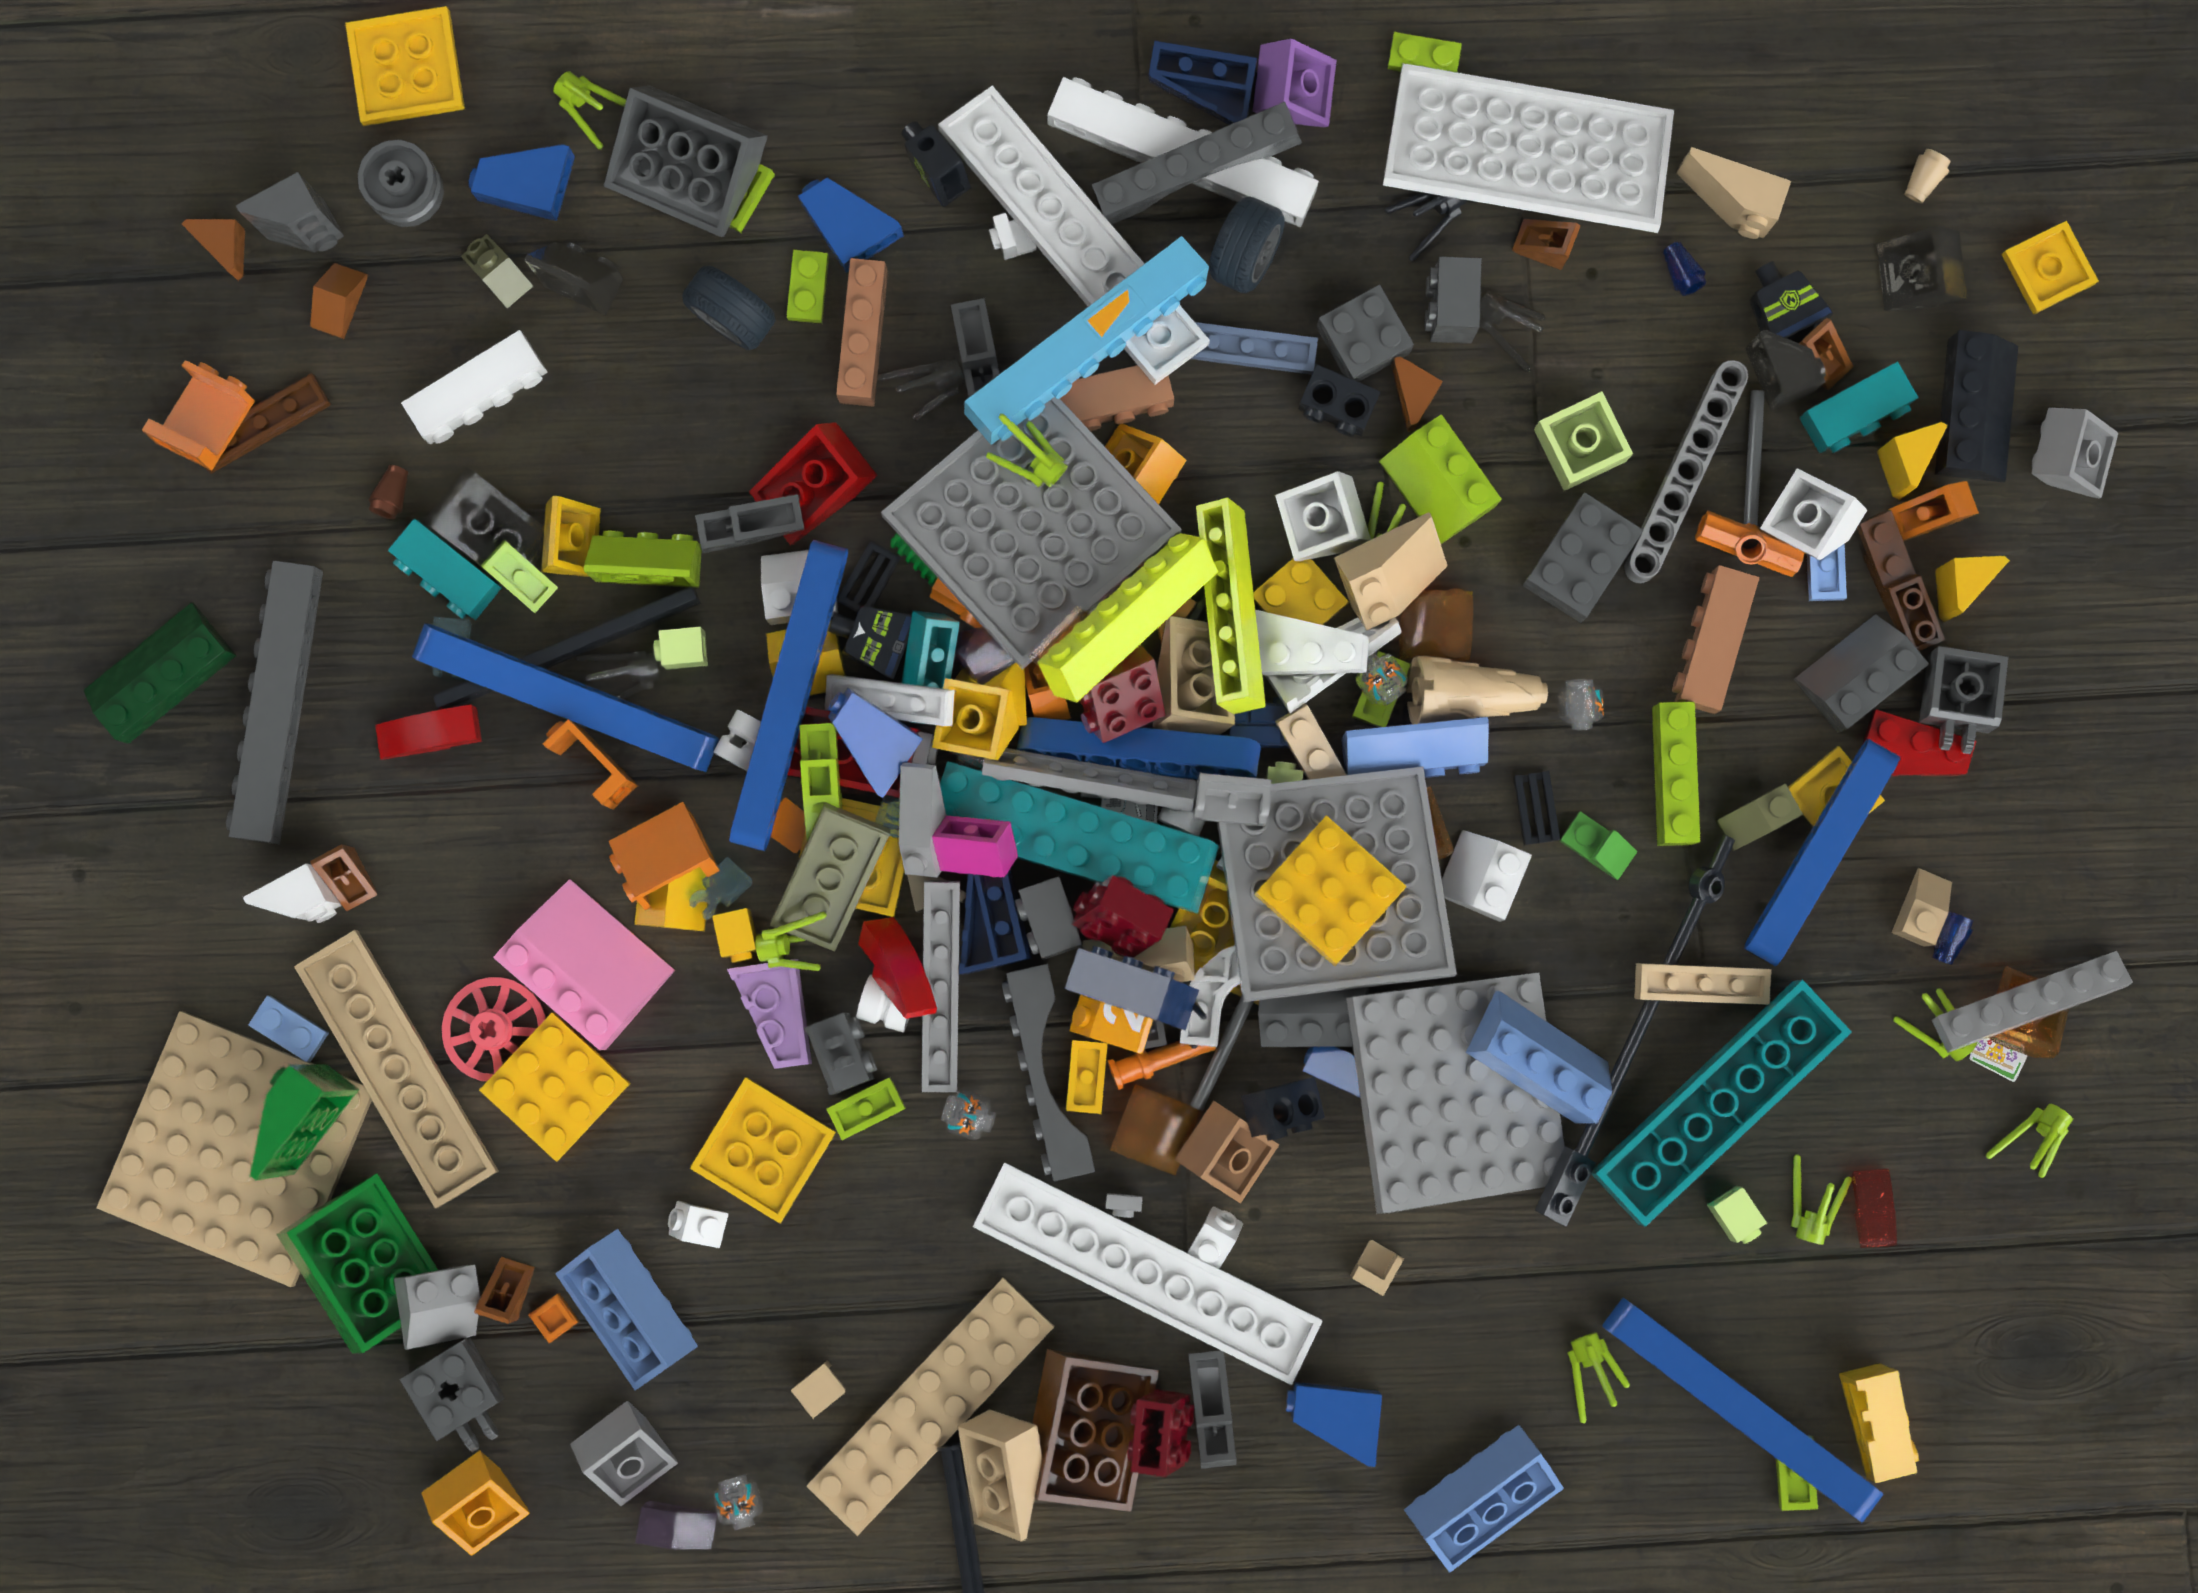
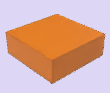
M557 1293L529 1314V1317L549 1344L580 1322L560 1293Z

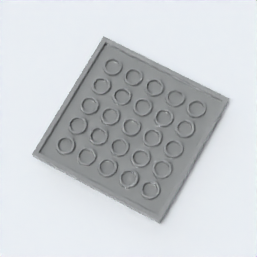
M1055 397L1044 404V410L1032 420L1026 418L1017 425L1043 451L1044 449L1026 426V423L1031 421L1052 448L1064 458L1063 462L1068 467L1059 480L1050 488L1044 482L1038 488L1029 479L986 458V454L990 452L1033 473L1034 469L1030 465L1036 456L1014 434L1004 441L999 439L991 445L978 430L881 512L882 517L1022 670L1117 589L1124 580L1138 571L1147 559L1155 556L1167 545L1170 538L1181 533V528L1063 401Z
M1423 767L1271 784L1269 814L1266 818L1265 826L1217 822L1243 1002L1453 977L1457 974ZM1326 815L1407 886L1336 966H1333L1255 896L1258 889Z
M1539 973L1346 998L1377 1214L1546 1187L1565 1147L1560 1113L1466 1053L1495 991L1502 992L1546 1021Z

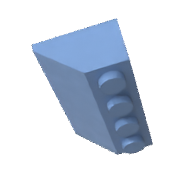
M1488 717L1346 731L1341 738L1346 775L1423 767L1425 778L1445 776V770L1458 768L1459 774L1480 772L1479 766H1484L1488 763Z
M1495 991L1466 1053L1575 1124L1598 1123L1612 1094L1608 1062L1500 991Z
M618 1229L587 1248L556 1273V1276L634 1390L640 1388L698 1347L692 1338L690 1330L683 1325L672 1309L670 1301L661 1293L653 1281L650 1272L642 1265L633 1252L630 1243L622 1236Z
M1518 1425L1511 1431L1501 1435L1495 1443L1484 1451L1475 1454L1469 1462L1457 1471L1445 1476L1438 1485L1427 1493L1418 1496L1404 1511L1450 1573L1564 1489V1487L1540 1451L1520 1425Z

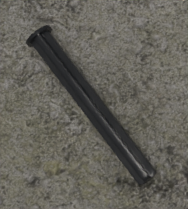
M947 1443L937 1447V1451H941L962 1590L963 1593H984L961 1443Z

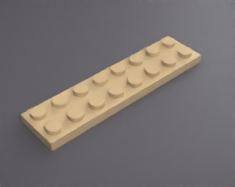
M354 930L295 965L297 973L434 1208L441 1207L499 1172L359 931Z
M1003 1277L806 1487L858 1536L937 1452V1447L943 1446L958 1430V1426L963 1424L1054 1328V1325Z

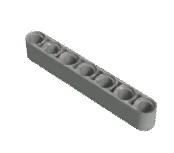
M1730 360L1721 364L1712 375L1641 527L1644 531L1626 559L1624 566L1625 574L1633 582L1645 583L1658 573L1747 383L1748 371L1739 361ZM1728 372L1733 374L1736 378V386L1726 385L1722 380V373ZM1708 403L1719 405L1722 409V417L1710 415L1707 409ZM1702 434L1708 440V447H1697L1693 442V435ZM1684 464L1691 467L1694 473L1693 479L1688 480L1681 477L1678 471L1679 465ZM1671 495L1677 498L1679 510H1669L1664 504V497ZM1650 527H1660L1665 533V540L1663 542L1653 540L1649 533ZM1642 557L1649 561L1651 566L1649 573H1641L1635 567L1636 558Z

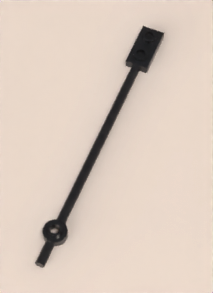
M1722 835L1708 867H1699L1692 874L1689 882V891L1693 899L1662 964L1678 965L1706 903H1714L1721 897L1725 887V880L1721 871L1735 843L1733 838ZM1661 1000L1644 1001L1610 1074L1612 1094L1598 1123H1587L1575 1150L1564 1147L1534 1210L1558 1224L1567 1227L1591 1176L1596 1162L1587 1157Z

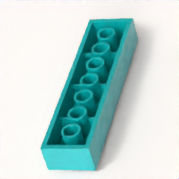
M947 761L940 782L946 815L1011 822L1018 853L1017 859L1095 883H1102L1111 875L1124 877L1131 881L1134 887L1140 891L1161 898L1164 904L1198 914L1219 846L1213 841L1012 780H997L992 776L982 775V771Z
M1804 980L1791 982L1769 1005L1758 1013L1594 1167L1591 1175L1638 1225L1646 1227L1847 1038L1852 1031Z

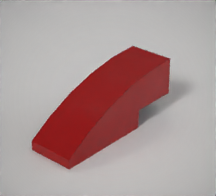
M472 704L412 715L375 725L381 760L482 742L477 707Z
M894 917L864 921L858 945L874 964L873 979L905 1019L935 1014L937 1006L924 968L913 945Z

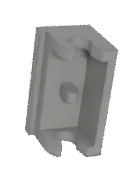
M1200 773L1196 786L1194 820L1265 826L1266 818L1269 814L1271 780Z

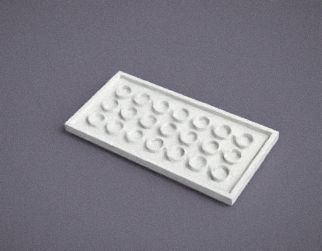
M1403 63L1383 185L1658 233L1661 226L1674 110Z

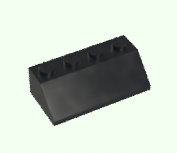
M1958 330L1948 339L1940 422L1948 426L1938 444L1935 475L2006 482L2018 345L1995 334Z

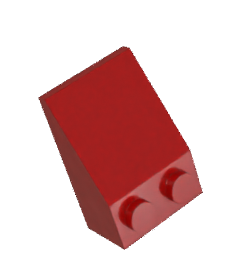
M836 422L816 424L749 493L756 502L798 494L804 530L783 536L790 545H793L854 499L877 474Z

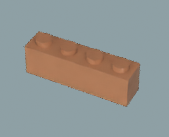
M850 258L836 393L841 404L873 407L875 405L888 278L885 261Z
M1138 365L1077 379L1072 383V388L1069 392L1060 398L1090 431L1101 428V423L1114 421L1115 424L1131 422L1135 420V415L1148 413L1149 416L1162 415L1169 411V407L1174 406V396L1169 375L1154 385Z
M1720 565L1712 571V574L1706 573L1701 587V593H1705L1702 607H1696L1691 625L1696 627L1692 640L1687 639L1682 653V659L1686 660L1683 673L1678 672L1673 683L1672 692L1677 693L1675 702H1695V709L1711 714H1716L1722 710L1760 577Z

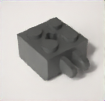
M1938 646L1926 656V661L1929 665L1925 667L1919 723L1941 726L1939 748L1949 751L1953 743L1954 728L1962 729L1961 752L1971 754L1976 732L1990 733L2000 725L2008 657ZM1959 685L1963 686L1962 691H1967L1968 695L1961 692Z
M841 1013L804 1028L806 1034L809 1035L828 1085L829 1095L840 1093L875 1079L872 1072L877 1070V1066L871 1051L863 1050L860 1039L865 1037L859 1019L851 1018L850 1013Z
M471 1338L457 1343L400 1379L436 1441L456 1430L469 1451H476L479 1449L478 1439L467 1423L473 1418H476L488 1439L493 1440L498 1437V1431L486 1410L504 1400L505 1397ZM448 1383L450 1385L455 1383L458 1385L459 1391L455 1392L458 1397L448 1392Z

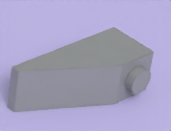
M903 762L901 765L899 848L905 874L937 878L942 872L939 868L932 835L946 816L936 765Z

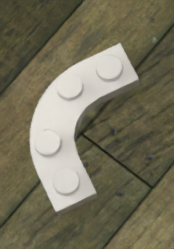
M1235 945L1218 952V955L1197 971L1195 980L1191 981L1189 986L1199 990L1196 1001L1206 1013L1207 1018L1205 1020L1200 1019L1192 1010L1186 1031L1181 1029L1180 1043L1211 1047L1218 1046L1220 1015L1224 999L1234 987L1241 984Z

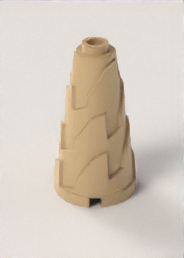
M1416 656L1412 659L1408 673L1407 693H1412L1413 702H1407L1408 713L1412 724L1477 717L1510 716V713L1537 710L1541 703H1546L1548 688L1546 683L1541 682L1539 676L1516 673L1509 669L1479 667L1477 663L1455 662L1448 658Z

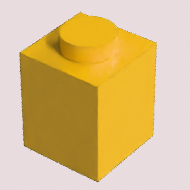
M744 908L713 915L712 918L721 957H730L732 963L752 959L751 952L756 951V931L751 909Z

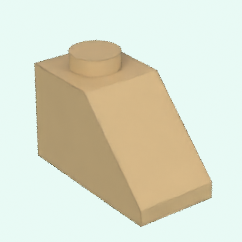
M1920 868L1917 869L1892 933L1923 947L1935 945L1949 912L1952 882Z

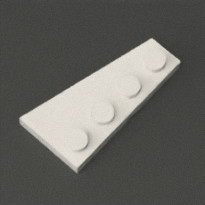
M1255 610L1262 675L1365 673L1367 671L1369 638L1365 635Z
M1359 618L1337 628L1368 637L1367 657L1402 633L1396 618L1388 620L1366 631ZM1346 673L1265 675V677L1291 714Z

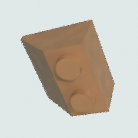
M1213 1101L1175 1160L1241 1204L1279 1144L1273 1140L1267 1141L1266 1135L1251 1137L1247 1122Z

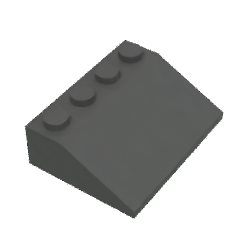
M650 85L632 87L629 89L604 187L719 237H724L759 168L768 135Z

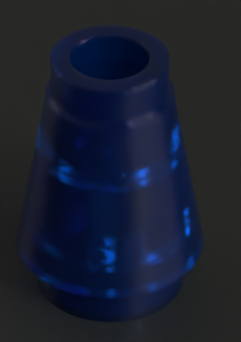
M1675 242L1663 250L1662 253L1665 257L1674 289L1680 291L1682 296L1690 295L1706 284L1707 281L1704 277L1706 272L1686 248L1683 247L1681 242Z
M1949 911L1935 944L1932 958L1953 965L1954 960L1974 931L1971 929L1974 920Z

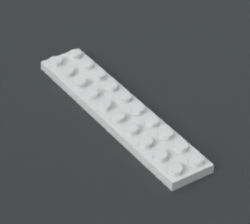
M993 86L938 124L940 133L1088 307L1144 265L1139 256ZM1179 304L1177 309L1170 315L1164 316L1162 314L1153 321L1152 327L1140 337L1134 335L1126 341L1124 350L1152 383L1156 385L1207 347L1210 340Z
M1005 1162L973 1225L974 1228L1290 1385L1293 1384L1323 1321Z

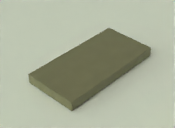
M825 802L774 912L770 926L777 928L810 915L825 912L827 914L826 918L787 933L835 952L888 840L891 829Z

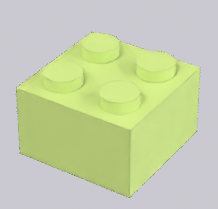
M1603 392L1540 420L1534 428L1564 491L1627 462L1633 455Z

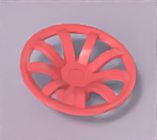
M502 977L484 978L466 985L450 1001L443 1017L442 1040L450 1060L467 1076L487 1082L494 1074L482 1073L474 1069L485 1050L490 1051L495 1073L503 1065L500 1049L504 1047L513 1054L519 1048L511 1041L512 1035L530 1036L537 1029L513 1027L512 1021L533 1008L539 1027L546 1019L541 1003L524 985ZM501 986L493 1009L488 1008L480 988ZM511 988L520 993L527 1001L506 1014L503 1010ZM471 992L479 1009V1014L476 1017L457 1008L460 1002ZM454 1016L470 1024V1032L451 1037L450 1026L452 1017ZM474 1041L476 1043L475 1050L465 1064L453 1046Z

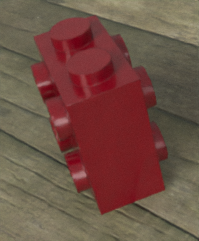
M1141 645L1136 647L1079 700L1084 707L1085 713L1081 714V719L1088 733L1093 732L1102 743L1166 716L1155 661Z
M1111 875L1102 883H1095L1088 893L1083 892L1079 896L1073 908L1077 913L1072 925L1079 928L1084 936L1093 940H1100L1109 945L1117 955L1134 958L1162 939L1174 909L1165 905L1161 898L1152 894H1146L1135 888L1128 879Z
M1156 1389L1137 1399V1403L1133 1404L1130 1420L1131 1424L1135 1425L1134 1439L1130 1440L1127 1451L1128 1461H1132L1131 1472L1167 1477L1183 1467L1185 1462L1189 1461L1191 1441L1187 1440L1188 1426L1192 1425L1194 1419V1405L1190 1404L1191 1394Z

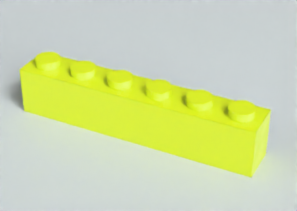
M1227 497L1197 505L1196 512L1199 537L1204 538L1218 570V573L1204 585L1216 704L1232 714H1238L1263 708L1266 705L1245 511Z
M1183 533L1170 538L1166 546L1155 556L1147 559L1144 566L1130 578L1124 580L1112 595L1101 601L1097 608L1083 621L1078 622L1072 631L1060 642L1049 648L1048 653L1037 663L1054 696L1078 702L1218 573L1204 538Z

